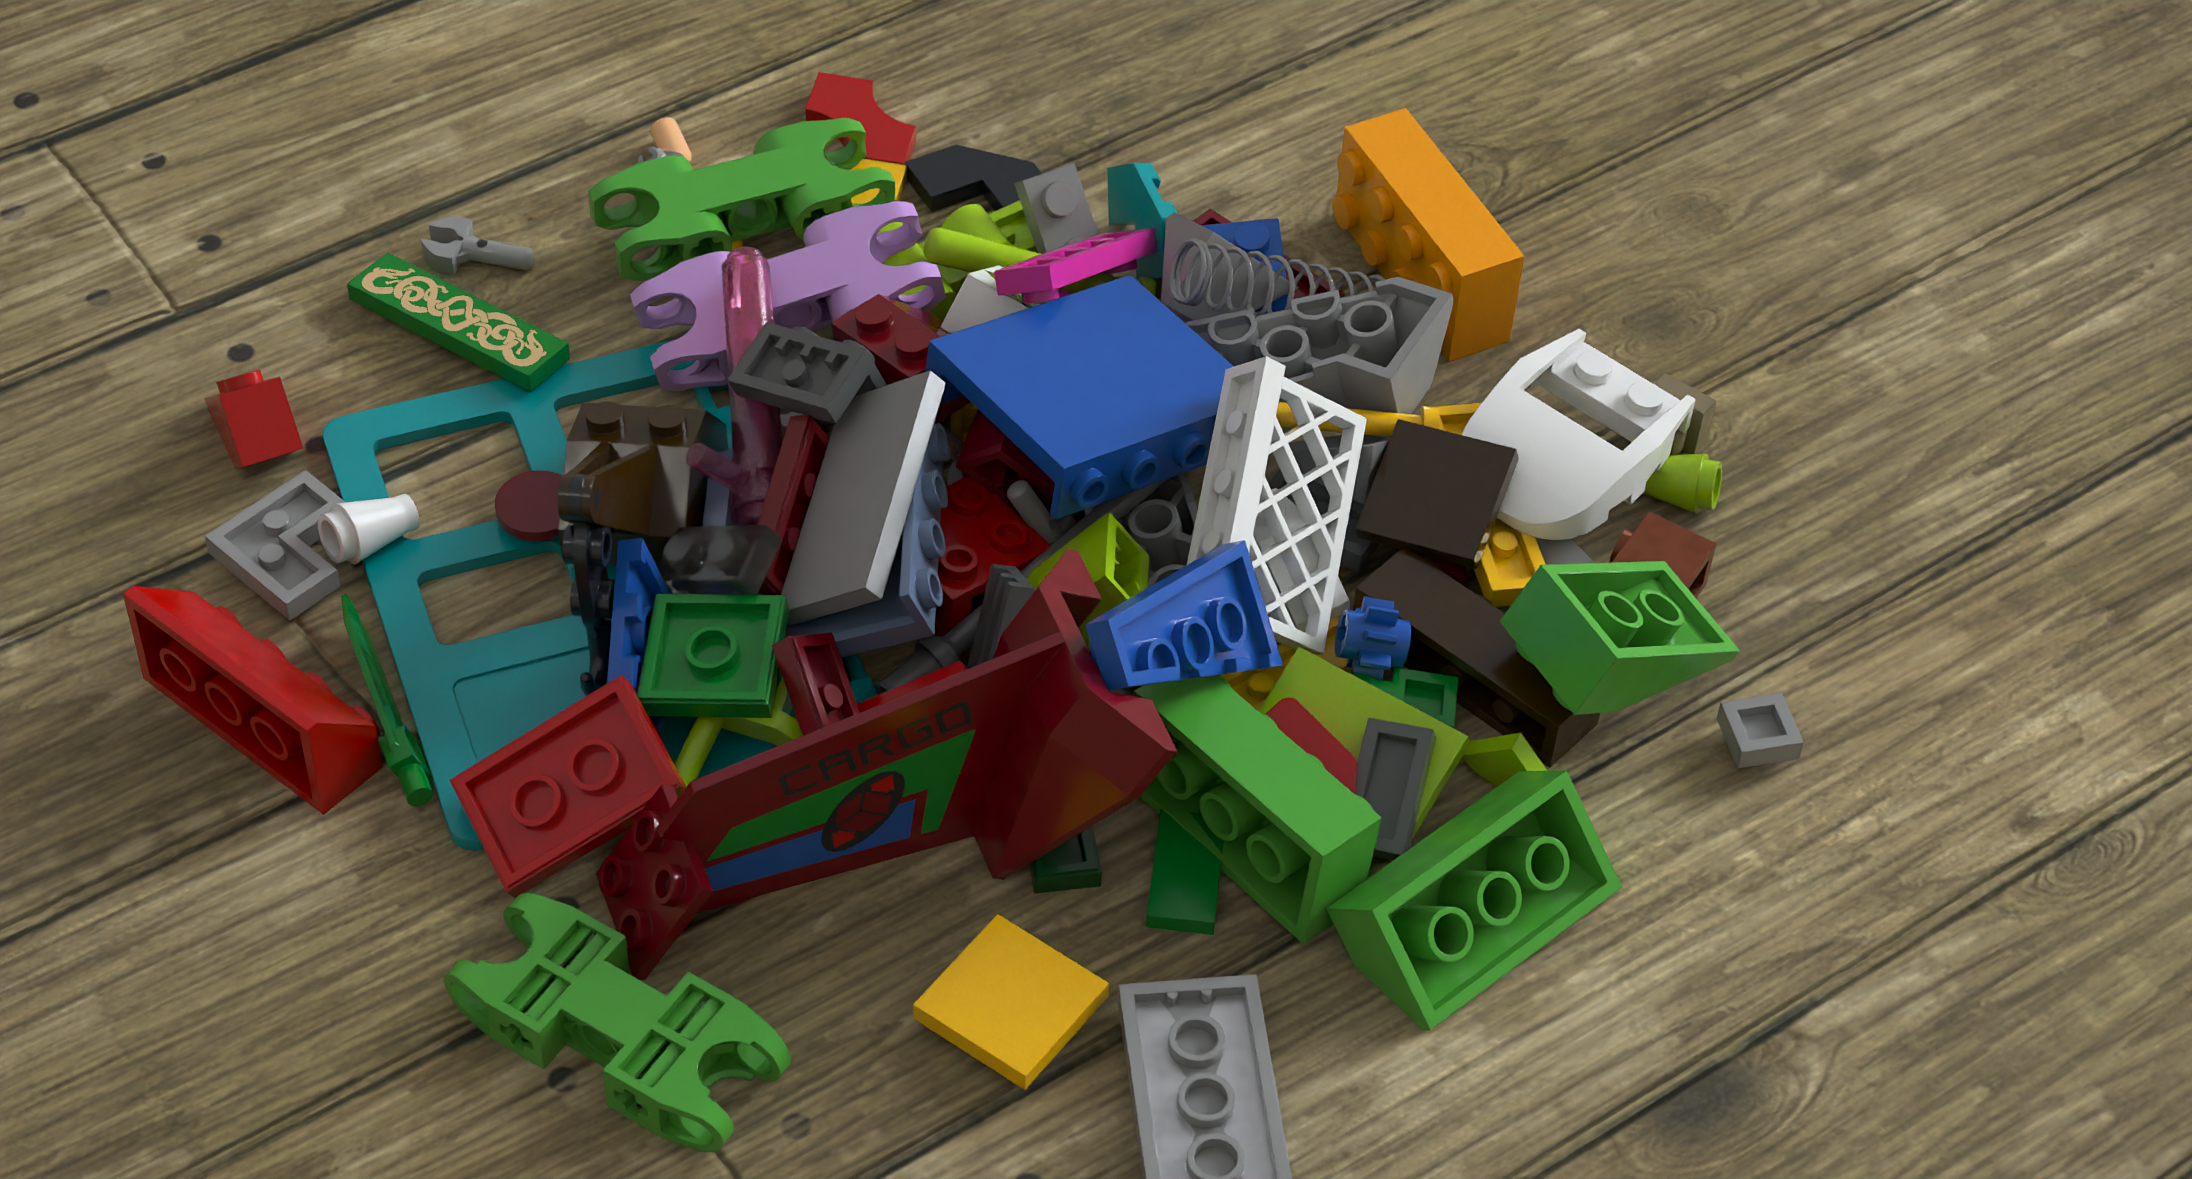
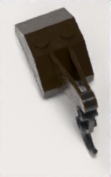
M610 401L582 403L566 443L564 474L561 477L558 489V531L564 563L574 565L575 578L570 593L571 613L573 616L581 617L583 625L586 627L590 666L589 672H584L580 676L581 689L586 696L607 684L615 579H608L607 566L609 563L616 564L618 540L643 538L658 567L688 568L703 528L710 457L712 454L729 450L726 424L707 410L682 409L674 405L660 407L620 405Z

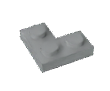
M304 470L207 534L205 539L208 553L291 621L340 587L338 570L309 546L320 539L318 531L319 517L329 513L333 504L346 502L307 470Z

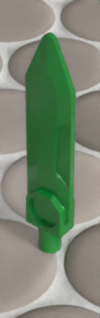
M344 594L341 596L344 624L385 732L378 740L388 767L398 777L407 803L411 806L424 805L433 797L428 781L432 778L425 756L413 733L403 724L373 642L349 596Z

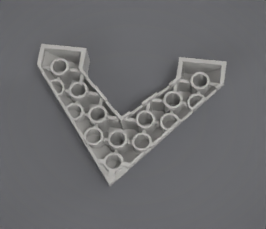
M1395 277L1376 281L1377 290L1340 298L1339 291L1334 290L1292 299V308L1256 316L1254 308L1184 323L1233 366L1267 356L1286 366L1285 378L1345 408L1412 414L1432 386L1454 301L1452 293L1402 277ZM1279 398V402L1288 403L1286 400ZM1186 472L1166 480L1118 521L1149 555L1148 588L1187 565L1197 515V506ZM1099 504L1095 505L1094 507L1084 509L1083 511L1085 515L1089 514Z

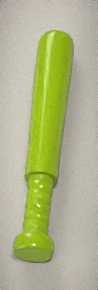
M941 227L933 228L928 232L923 250L925 258L933 264L968 272H975L998 265L1004 268L1041 255L1033 251ZM1098 273L1060 287L1058 290L1076 293L1122 277ZM1146 276L1138 278L1137 281L1155 296L1156 281Z

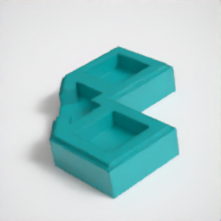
M1130 163L1107 168L1109 226L1135 225V230L1154 228L1157 252L1137 259L1136 280L1141 276L1162 280L1166 218L1174 212L1177 214L1178 212L1172 202H1163L1157 190L1161 180L1152 163Z

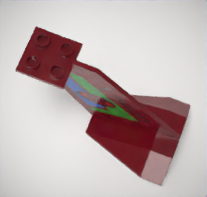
M1072 549L1065 551L1003 631L992 660L693 780L687 785L679 798L673 786L661 784L596 872L599 888L604 895L615 929L626 936L628 964L632 976L639 980H646L696 913L970 837H975L992 878L1004 880L1139 798L1176 754L1177 750L1152 699L1109 692L1079 628L1102 598L1079 552Z

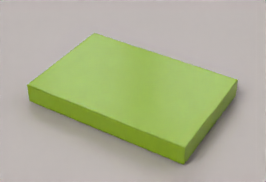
M1298 647L1259 709L1260 713L1266 714L1280 700L1288 697L1296 699L1355 757L1356 762L1358 761L1368 717L1433 729L1436 741L1413 837L1471 744L1469 737L1464 733L1301 647Z

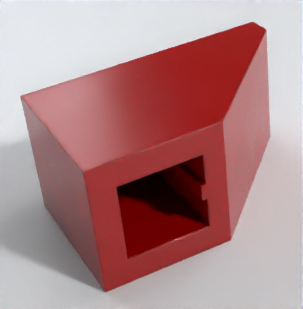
M260 369L216 382L220 394L205 398L210 415L235 468L246 467L304 449L280 377L263 380Z

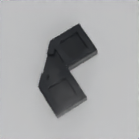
M954 145L905 162V165H907V180L931 212L979 195H983L994 211H997L1020 200L1014 183L1042 174L1034 162L960 145Z

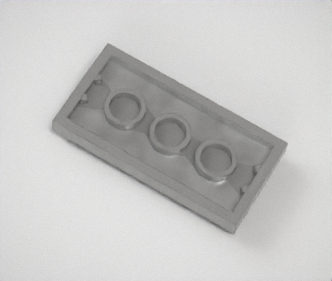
M1257 974L1118 984L1117 1003L1143 1179H1292Z

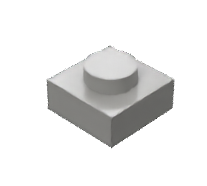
M1782 693L1720 703L1716 719L1737 769L1800 758L1804 741Z

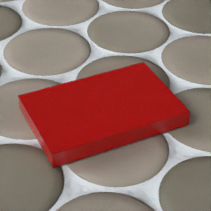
M623 675L615 678L449 780L506 893L514 898L630 828L636 816L644 809L661 784L673 786L678 798L686 788L634 688Z

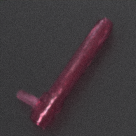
M740 247L732 250L721 266L728 378L765 323L774 324L770 264L759 250L751 247ZM728 382L733 458L729 460L703 443L698 442L688 450L686 463L730 490V520L737 527L741 539L752 543L783 442L781 414L778 407L737 396Z

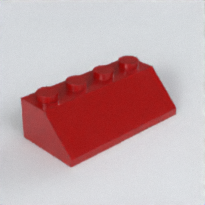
M132 586L123 593L143 679L320 813L326 814L383 768L378 742L380 731L371 715L359 706L351 708L332 694L328 685L315 673L308 672L305 674L288 662L282 651L272 641L268 639L260 641L242 628L238 619L227 608L223 606L215 608L192 591Z

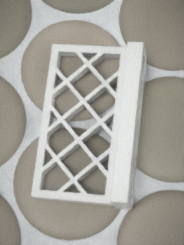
M1265 356L1225 370L1187 565L1223 544L1245 540L1266 611L1270 615L1269 620L1275 640L1294 650L1301 647L1317 656L1324 653L1367 418L1285 378L1286 366ZM1279 398L1288 402L1298 424L1297 427L1285 434L1276 418ZM1325 421L1343 429L1339 453L1333 457L1318 425ZM1303 435L1316 464L1315 468L1303 475L1288 444ZM1272 452L1287 483L1273 493L1265 478L1268 455ZM1320 476L1330 495L1328 512L1320 515L1307 486L1308 483ZM1292 494L1305 523V526L1292 534L1277 504L1278 501ZM1260 512H1262L1275 541L1274 545L1260 552L1253 536L1256 517ZM1309 535L1319 554L1317 571L1310 575L1295 544ZM1279 553L1294 585L1280 594L1265 563ZM1298 594L1308 614L1305 632L1294 627L1284 603Z

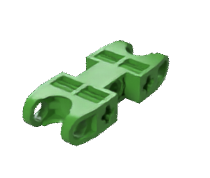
M533 893L518 895L503 912V918L509 930L520 942L528 947L524 955L508 963H490L481 960L476 964L469 960L460 959L445 973L443 978L445 988L459 1010L492 1040L542 1069H545L563 1047L567 1045L605 1067L603 1069L606 1105L661 1138L702 1152H716L722 1149L734 1133L732 1120L715 1101L709 1098L711 1091L708 1087L716 1081L738 1077L748 1081L758 1077L764 1081L774 1082L784 1074L791 1064L790 1052L779 1034L742 1001L689 971L668 995L663 994L629 974L626 936L573 906Z

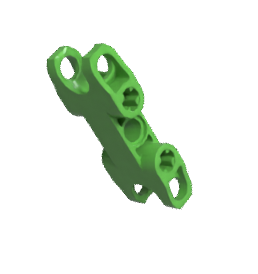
M839 118L822 121H802L773 129L759 138L754 146L753 155L695 170L685 157L678 155L664 156L640 162L624 171L602 179L588 191L590 216L595 226L606 230L637 227L623 233L614 242L616 267L622 278L633 281H645L668 271L680 262L717 251L731 252L732 242L792 227L796 236L804 241V232L807 227L823 216L856 206H871L894 202L895 181L889 171L878 167L848 170L857 166L866 157V131L862 124L856 120ZM851 137L849 143L841 150L825 153L827 146L835 139ZM874 188L880 189L877 196L867 203L856 204L851 202V198ZM629 193L634 196V200L616 208H604L606 202L614 195ZM658 246L656 253L649 259L640 262L631 261L633 255L640 249Z

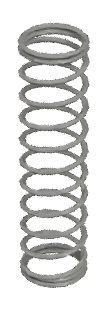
M1196 238L1188 239L1178 248L1171 264L1169 276L1171 292L1179 304L1198 306L1206 297L1207 304L1212 310H1219L1227 302L1228 309L1231 312L1243 310L1246 306L1248 309L1252 308L1251 295L1253 285L1259 271L1266 264L1269 274L1267 300L1262 310L1255 312L1256 316L1263 315L1266 311L1272 313L1271 306L1274 286L1285 269L1288 271L1290 286L1287 305L1284 310L1292 308L1291 300L1294 298L1295 288L1305 273H1307L1310 283L1309 296L1315 295L1320 282L1325 277L1328 278L1330 291L1338 290L1344 281L1347 280L1350 296L1357 295L1365 284L1368 286L1369 292L1374 291L1371 281L1386 280L1380 275L1367 277L1360 271L1347 273L1340 267L1327 269L1320 263L1307 265L1300 259H1291L1287 262L1280 255H1271L1267 258L1260 251H1250L1246 254L1239 247L1225 249L1219 243L1206 244L1201 239L1197 240ZM1197 246L1199 251L1193 257L1185 278V298L1180 290L1181 267L1190 248ZM1209 249H1217L1222 252L1213 264ZM1238 253L1242 257L1232 268L1231 259L1228 254ZM1201 256L1200 277L1195 290L1190 295L1192 272L1197 260ZM1225 257L1228 268L1226 290L1221 302L1213 304L1210 297L1213 274L1219 262ZM1250 257H1258L1263 260L1254 272ZM1246 261L1248 269L1246 297L1239 308H1234L1231 303L1233 280L1241 264ZM1271 261H1279L1283 264L1275 275H1273ZM1291 265H1299L1303 268L1295 279L1290 267ZM1311 269H1319L1323 272L1315 283L1310 271ZM1331 273H1339L1343 276L1335 286ZM1351 277H1359L1363 280L1355 290Z

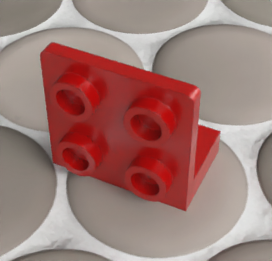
M969 476L946 487L948 504L946 508L941 509L940 526L945 540V554L943 557L938 558V577L942 586L943 602L941 606L936 607L934 636H944L970 614L972 598L985 592L991 564L1015 566L1021 571L1050 546L997 494L991 493Z

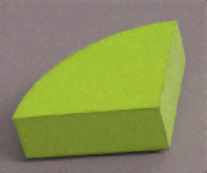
M1521 733L1472 740L1462 757L1478 775L1495 786H1499L1518 771H1547Z

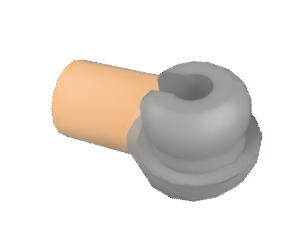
M668 117L657 120L650 129L657 147L648 148L649 153L652 155L648 160L678 155L685 157L690 162L691 152L677 122ZM641 154L637 163L648 160Z

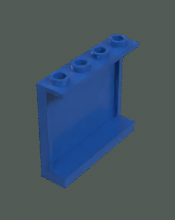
M1129 275L929 340L925 372L932 371L945 382L940 404L965 396L1055 482L1050 515L1056 520L1207 465L1225 370L1234 366L1134 277Z

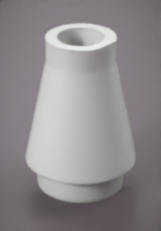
M405 493L392 498L333 504L329 513L321 515L318 519V531L322 545L328 556L335 563L348 561L351 564H357L405 533L416 530L419 527L417 508L411 497Z

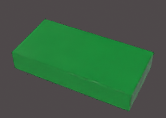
M1160 809L1146 927L1214 935L1222 861L1163 809ZM1190 812L1219 851L1223 853L1224 840L1217 837L1209 829L1201 813Z

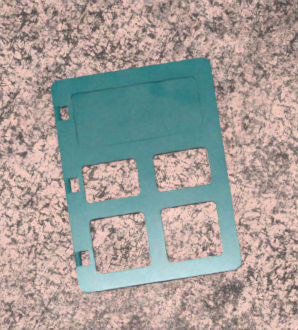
M676 339L564 364L531 392L506 379H499L337 417L325 426L323 440L340 497L345 502L389 498L375 457L376 453L380 450L498 422H507L513 426L529 471L542 470L563 475L567 440L558 419L557 410L566 406L659 385L650 356L660 346ZM696 360L679 363L670 368V370L685 369L694 364ZM730 384L692 389L700 410H707L726 424L729 450L734 449L750 474L775 468L777 458L769 439L762 437L763 425L756 414L752 400L737 396ZM729 389L735 404L716 408L710 393ZM497 520L414 540L400 536L361 561L419 742L432 775L431 779L450 837L457 846L472 851L483 850L484 848L449 780L586 697L581 689L580 676L584 672H589L590 666L586 627L583 625L581 617L573 615L452 645H443L437 641L419 589L423 583L546 552H555L562 558L559 536L544 541L522 540L504 531ZM564 563L572 585L575 578L574 565ZM609 563L607 566L608 579H615L616 568L613 563ZM696 584L669 590L670 594H695ZM859 654L842 657V662H845L852 679L849 683L856 703L858 704L877 696V691L871 677L867 675ZM780 673L778 676L776 691L782 678V674ZM792 707L790 716L797 719L794 709ZM664 716L660 739L673 763H675L697 717ZM721 728L697 779L777 746Z

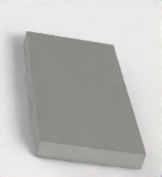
M927 371L854 396L837 424H834L781 595H786L789 606L787 623L789 625L816 619L883 598L944 392L945 382L932 371Z

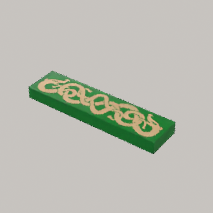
M388 252L347 283L350 300L530 392L570 360L568 342Z

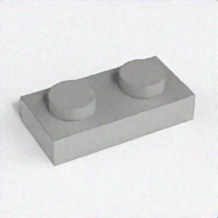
M1075 163L1014 183L1038 253L1044 254L1098 235Z

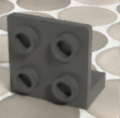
M769 322L765 323L727 380L737 396L803 415L810 414L813 418L837 424L854 396L887 385L874 364L875 358L873 354L863 345L852 340H844L841 343L819 337L811 330L801 326H795L793 329Z

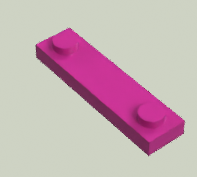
M1154 228L1101 233L995 270L997 294L1021 293L1022 302L1026 304L1045 302L1059 298L1058 288L1101 272L1104 274L1119 273L1137 269L1138 258L1157 252Z

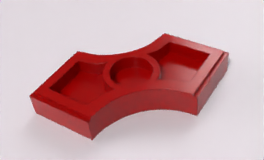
M818 72L805 108L806 121L839 118L856 120L862 124L866 131L865 159L905 165V162L910 160L916 143V126L900 122L880 109L873 97V80ZM840 137L837 139L845 147L851 137Z

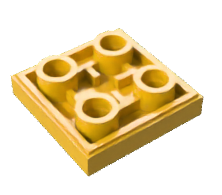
M997 914L913 1004V1019L1026 1090L1108 998L1109 983Z

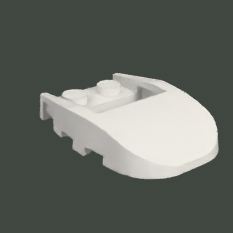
M1580 329L1520 358L1481 403L1462 433L1463 436L1517 450L1519 460L1497 518L1524 534L1541 539L1566 540L1587 534L1607 521L1609 510L1622 501H1626L1631 505L1645 491L1646 481L1655 469L1660 470L1669 457L1677 429L1685 434L1689 428L1695 404V398L1690 395L1679 400L1584 342L1586 333ZM1539 385L1631 441V443L1621 451L1524 390L1530 391Z

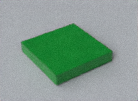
M656 594L637 693L648 716L772 718L780 670L772 645L785 638L789 615L786 595Z

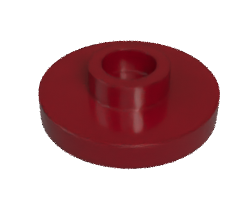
M538 470L521 473L506 481L500 487L495 497L496 518L501 528L508 534L527 541H544L558 537V489L563 475Z

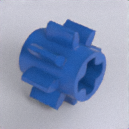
M1364 596L1361 609L1356 608L1355 611L1345 609L1340 616L1335 636V655L1338 658L1348 659L1347 667L1352 668L1351 673L1367 674L1382 680L1384 669L1390 670L1391 667H1403L1410 646L1411 624L1408 620L1398 619L1399 610H1394V601Z

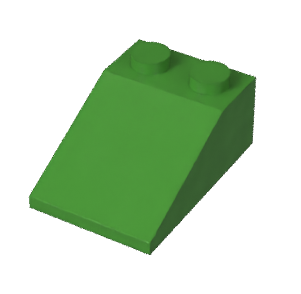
M1665 561L1540 565L1499 621L1515 640V646L1519 654L1535 665L1553 688V695L1556 700L1566 709L1572 711L1574 715L1617 712L1733 661L1740 652L1738 647Z

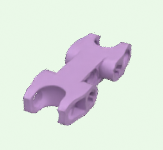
M894 201L871 206L851 207L823 216L811 223L804 232V243L806 246L804 248L745 267L742 266L738 256L731 252H712L680 262L668 271L642 283L630 294L641 327L662 329L681 324L693 326L684 336L660 346L650 356L660 388L669 391H683L699 387L729 384L728 378L766 322L793 329L795 326H801L813 331L831 325V322L877 294L925 311L933 309L946 297L937 264L916 262L898 267L883 264L887 258L909 249L923 237L914 204ZM904 222L902 226L895 230L878 233L880 229L890 223ZM927 285L924 290L917 294L901 295L914 287ZM660 297H676L663 305L649 306L651 302ZM696 360L694 364L685 369L670 370V368L679 363Z

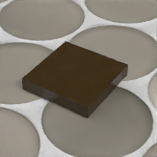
M1398 419L1356 524L1355 530L1358 538L1399 549L1406 546L1413 552L1477 569L1518 463L1517 450Z

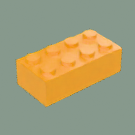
M1406 108L1345 126L1342 152L1337 158L1339 177L1337 194L1332 201V209L1338 225L1343 230L1347 229L1361 247L1366 262L1372 267L1375 266L1384 279L1402 277L1452 293L1454 303L1441 348V353L1448 362L1510 342L1525 257Z

